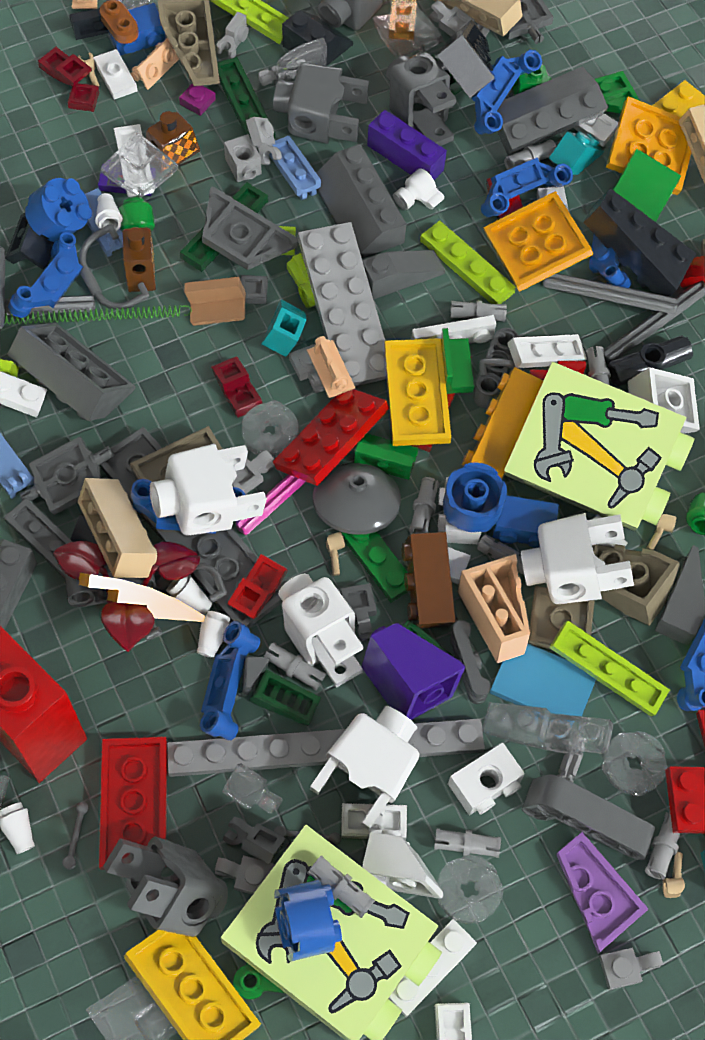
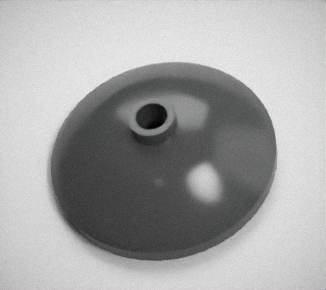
M347 463L338 465L318 486L315 485L313 491V505L321 520L333 529L348 534L361 535L377 532L388 526L396 518L400 509L401 494L397 483L385 471L368 464Z

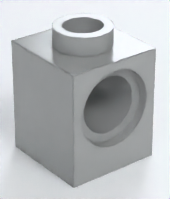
M249 134L224 142L225 160L237 182L253 179L262 174L261 156L256 147L253 146Z

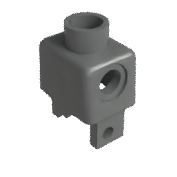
M322 0L318 4L317 9L321 18L328 25L339 28L342 24H345L353 30H359L382 7V0Z
M423 53L413 58L401 56L395 59L386 71V78L390 82L389 107L394 116L440 146L454 141V134L445 124L448 119L449 108H453V105L456 104V97L450 89V76L440 67L438 62L429 53ZM413 104H422L425 106V109L413 111Z
M301 64L298 68L295 82L278 80L274 93L273 110L288 114V131L291 135L325 144L329 143L330 137L357 142L359 119L336 114L340 100L367 104L369 81L342 76V68Z
M153 837L147 846L120 838L103 866L107 873L127 878L126 887L132 895L127 903L130 910L143 913L151 926L157 930L195 937L202 931L209 918L214 919L220 915L227 903L228 889L226 883L215 877L197 851L159 837ZM130 853L128 857L122 859L123 855ZM167 865L174 874L162 877V870Z

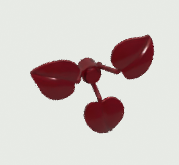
M88 541L70 542L60 546L53 553L61 570L71 578L79 580L80 573L93 575L101 573L102 576L109 577L107 569L104 568L107 563L98 544ZM158 543L153 546L157 551L156 563L152 566L149 577L144 578L141 585L147 586L156 571H159V574L167 580L185 578L199 566L200 556L193 550L178 543ZM106 600L108 604L101 611L103 626L109 635L124 650L129 652L141 639L150 633L154 626V616L148 608L141 604L117 603Z

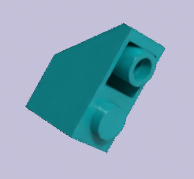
M567 131L549 159L557 165H568L572 169L573 175H578L599 158L604 150L598 146L600 141L591 134L587 133L585 135L580 131L576 134Z
M280 300L262 345L286 357L299 340L307 320L306 313Z

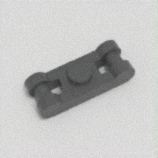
M458 621L453 626L450 642L455 657L465 666L462 679L469 700L473 704H482L489 693L490 683L480 675L479 670L482 668L478 652L472 651L469 642L470 624L466 621Z

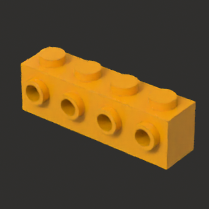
M516 367L509 374L504 372L497 386L501 392L497 400L492 398L485 412V414L489 415V418L485 425L480 424L473 438L478 442L473 451L469 449L462 462L463 466L474 462L487 464L498 472L501 479L503 478L504 469L543 380Z

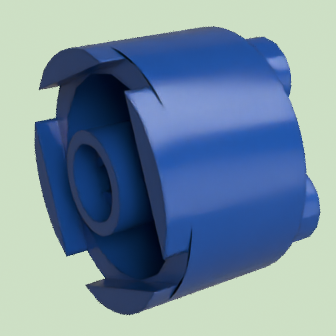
M55 178L48 181L29 196L28 206L25 208L27 221L33 231L39 236L43 234L52 242L58 240L63 232L75 233L84 227L92 216V210L89 207L87 197L81 190L79 183L72 178Z
M474 462L465 464L464 467L451 473L443 498V510L446 520L450 525L466 532H487L499 520L507 496V487L493 467Z
M319 880L276 889L274 899L281 897L282 905L275 908L283 948L291 947L293 952L287 955L289 961L292 962L333 952L335 943L342 941V932L338 920H333L330 906L334 905L331 886L329 884L322 885Z

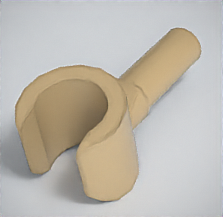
M89 52L90 59L82 61L92 68V72L88 74L92 85L100 86L94 72L96 68L94 57Z
M661 515L656 525L655 533L646 549L654 550L663 531L673 532L677 519L675 516Z
M341 532L329 535L326 541V548L331 557L333 576L340 575L337 550L345 548Z
M677 852L674 856L673 878H665L663 880V894L666 898L679 897L685 888L684 880L681 878L683 858L681 852Z

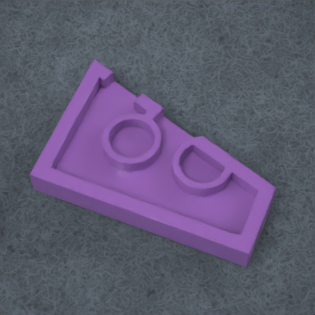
M581 832L556 855L596 950L600 953L641 917L648 908L584 833Z

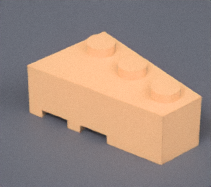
M516 554L461 571L458 594L496 662L500 663L525 654L530 630L525 602L521 594V579L518 577Z

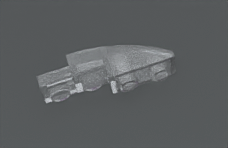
M489 702L482 731L485 734L507 741L549 751L582 755V751L607 754L614 724L610 719L550 713L547 708Z

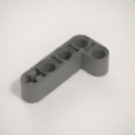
M550 774L534 778L522 806V811L533 818L543 821L557 819L608 847L638 860L646 859L655 831V827L649 822L557 775Z

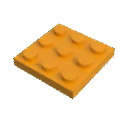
M628 96L624 101L606 168L622 173L632 153L638 149L681 175L672 194L678 195L682 191L692 154L679 123L681 117Z
M556 191L483 227L487 238L519 292L593 255L592 248Z

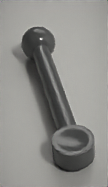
M79 802L76 805L78 814L68 856L62 861L63 866L68 870L74 869L76 866L74 855L83 816L89 808L86 802Z
M277 826L274 829L275 833L284 838H296L300 831L286 830L284 826ZM336 832L330 835L319 834L332 845H338L341 842V836Z

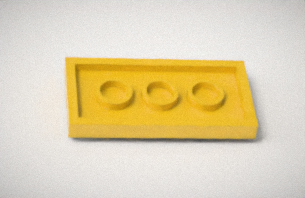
M441 338L385 341L384 350L393 446L451 443Z
M157 930L125 953L124 959L183 1040H244L261 1025L196 936L190 937Z

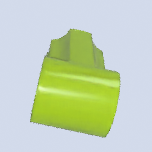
M302 253L292 256V259L287 262V270L298 286V292L306 308H311L316 303Z

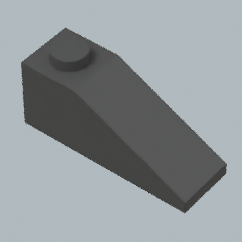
M434 250L385 252L362 260L373 300L445 274V269Z
M694 545L685 557L655 628L656 632L687 646L696 637L705 614V597L699 548Z

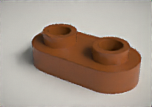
M108 0L101 5V20L114 39L123 44L134 42L139 36L138 24L124 4L118 0Z

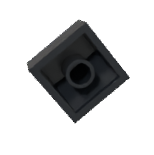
M301 10L282 23L283 47L297 57H303L307 64L327 66L353 46L351 39L328 25L318 16Z

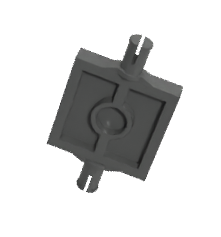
M520 0L523 17L505 35L510 40L523 34H530L535 44L541 43L544 40V36L539 29L551 25L554 17L543 0Z
M79 436L29 463L34 475L35 486L19 493L22 501L26 498L32 501L41 496L45 499L53 515L77 504L85 478L102 479L99 464L114 457L110 447L107 446L92 454L88 450L83 438Z

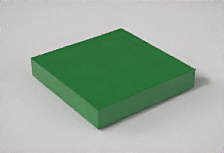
M636 149L612 190L656 222L681 175Z

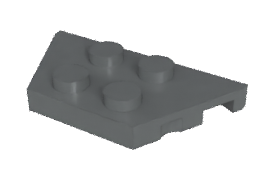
M212 186L210 188L202 243L246 270L298 247L297 237Z

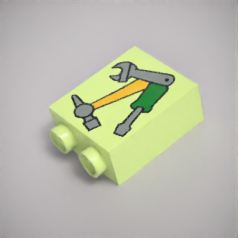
M552 362L504 472L509 478L595 515L598 514L602 518L620 514L622 526L635 531L641 520L657 525L671 494L666 490L656 487L665 465L681 471L695 438L680 432L687 417Z
M307 825L303 827L221 936V941L226 947L344 1040H360L363 1034L370 1040H383L402 1012L401 1008L388 999L403 976L419 986L442 954V951L429 942V939L438 928L436 923ZM322 855L324 859L344 875L349 874L352 877L351 881L373 898L375 902L364 916L360 918L338 898L334 900V905L330 906L333 920H338L340 924L342 941L335 943L333 952L290 962L287 955L293 952L291 947L283 948L275 908L282 906L281 897L274 899V893L276 889L315 881L307 872Z

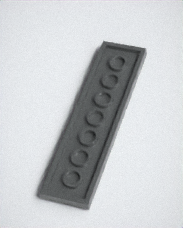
M143 426L111 448L114 457L99 464V466L110 479H119L132 504L131 489L137 478L131 469L130 463L162 447ZM139 513L163 542L181 544L196 552L200 556V563H207L216 568L222 577L227 594L216 600L215 603L226 616L231 618V622L239 621L249 628L283 603L278 595L282 587L280 584L255 619L248 617L227 604L242 578L246 579L258 559L232 528L216 531V534L184 535L181 531L156 529V523L145 514ZM195 570L191 573L209 596L218 591L215 580L210 573L204 570Z

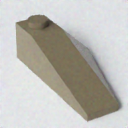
M158 0L160 25L194 86L220 84L209 0Z
M615 544L614 547L592 545L595 556L604 561L605 565L630 561L634 586L601 591L602 599L622 613L650 626L667 602L679 568V562L651 549L643 548L642 551L625 549L624 545Z

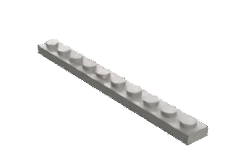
M481 719L416 723L417 729L408 741L410 745L418 750L419 757L480 753L485 750ZM346 729L235 737L230 741L221 738L167 743L169 777L325 765L328 761L326 759L327 752Z

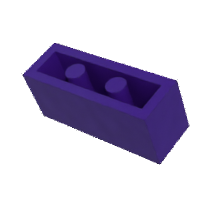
M387 110L381 112L368 125L367 146L410 175L420 168L427 171L435 180L444 171L447 150Z

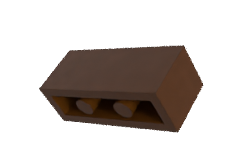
M446 532L410 534L405 543H402L401 548L402 559L407 561L408 573H405L404 576L405 589L410 591L411 603L407 605L408 619L413 621L419 628L449 627L455 623V612Z

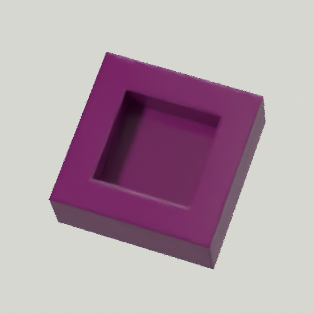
M193 84L179 97L180 105L199 116L216 100L215 92L204 86H194Z

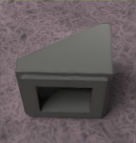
M247 657L243 665V695L250 693L267 668L270 658Z

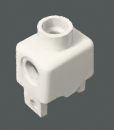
M210 444L172 454L168 459L165 480L150 483V498L156 516L162 518L175 515L180 530L184 535L229 530L232 528L233 521L262 516L267 500L264 492L236 497L232 487V483L237 477L236 471L242 470L245 467L248 455L246 446L217 450L215 444Z
M586 513L540 524L538 527L540 547L521 551L527 586L546 583L550 599L555 604L602 599L601 591L634 586L630 561L605 565L604 561L595 556L592 545L625 539L620 514L587 520Z
M305 573L287 581L278 593L283 601L284 628L301 656L304 657V661L311 666L320 663L336 688L361 674L363 669L353 656L363 649V645L355 635V613L333 582L327 577L313 582L310 576ZM342 666L346 671L343 674H338L335 672V668Z
M389 706L384 707L376 720L364 713L358 714L327 752L326 759L328 761L310 786V790L318 795L336 767L349 774L351 782L361 789L367 787L379 795V798L361 823L363 827L369 830L388 802L393 803L419 759L418 750L408 743L417 726L405 715Z

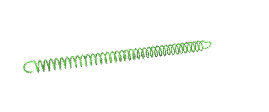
M165 305L163 306V316L161 313L160 306H158V315L156 314L155 306H153L152 316L150 307L148 306L147 317L144 306L142 308V317L140 314L139 307H137V316H135L134 307H132L131 317L129 313V308L127 307L126 318L123 307L121 309V318L119 316L118 308H116V317H114L113 308H111L110 318L108 314V309L106 308L105 319L103 316L102 308L100 309V319L98 317L97 309H95V318H93L92 309H90L89 319L87 316V311L85 309L84 320L82 317L81 309L79 310V320L76 315V310H74L73 320L71 316V311L69 310V317L67 320L66 313L64 310L63 321L61 319L60 310L58 311V320H56L55 311L53 310V319L51 321L50 313L48 311L47 322L50 319V322L52 323L54 321V318L55 321L58 322L59 317L61 322H64V319H66V321L69 322L70 318L72 322H74L75 316L78 322L80 321V316L82 321H85L86 317L87 320L90 321L91 316L92 319L95 321L96 315L99 321L101 320V315L103 317V320H106L107 316L108 319L111 320L112 315L113 318L116 320L117 313L120 320L122 319V314L125 319H127L128 315L129 318L132 319L133 313L134 317L137 319L138 312L141 319L143 318V313L146 318H148L149 313L150 317L153 318L154 312L155 316L158 318L159 310L162 318L164 317V310L166 317H169L170 312L171 316L174 317L175 311L177 317H179L181 305H179V313H177L176 305H174L173 315L171 306L169 305L168 316ZM32 311V320L30 322L29 316H27L26 323L27 321H29V323L31 324L33 320L35 323H37L38 319L40 323L43 322V319L46 322L44 311H42V322L39 317V312L37 311V321H35L34 314ZM5 313V323H4V325L6 324V321H7V323H8L9 325L11 324V322H13V324H16L17 321H18L19 324H21V323H22V319H23V322L25 323L24 317L21 318V322H19L18 317H16V321H15V323H14L13 316H12V314H11V320H10V323H9V322H8V318H7V313Z

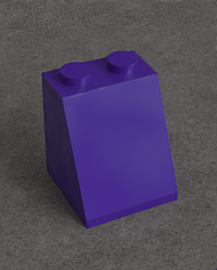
M398 623L387 628L385 626L379 627L370 635L368 647L361 665L387 704L410 720L452 698L465 669L461 661Z

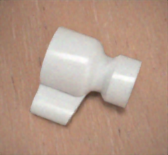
M419 168L406 179L405 188L401 187L393 194V198L396 204L403 210H408L414 205L415 199L421 201L429 209H433L444 200V195L437 190L431 175Z

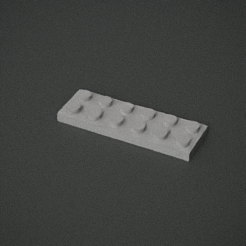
M348 222L298 232V242L325 338L334 341L354 386L386 380L385 338L352 223Z

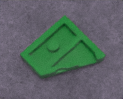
M623 71L595 79L608 106L605 112L621 113L624 101L628 96L640 101Z

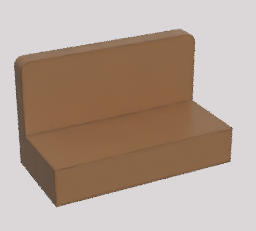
M239 277L185 283L184 293L191 304L190 322L193 326L245 319L246 292Z

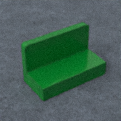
M442 328L441 343L447 394L473 393L474 382L469 338L449 339L448 328Z
M366 433L361 442L359 441L357 444L354 463L372 465L385 471L387 474L409 480L418 454V448L409 445L393 446L392 440Z

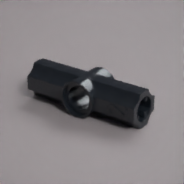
M683 335L660 344L647 343L641 351L609 362L607 368L610 370V379L613 384L621 386L649 367L663 370L687 361L694 354L692 344L688 337Z

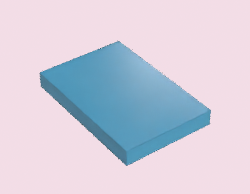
M527 643L525 654L502 662L490 694L576 730L596 679L568 660Z

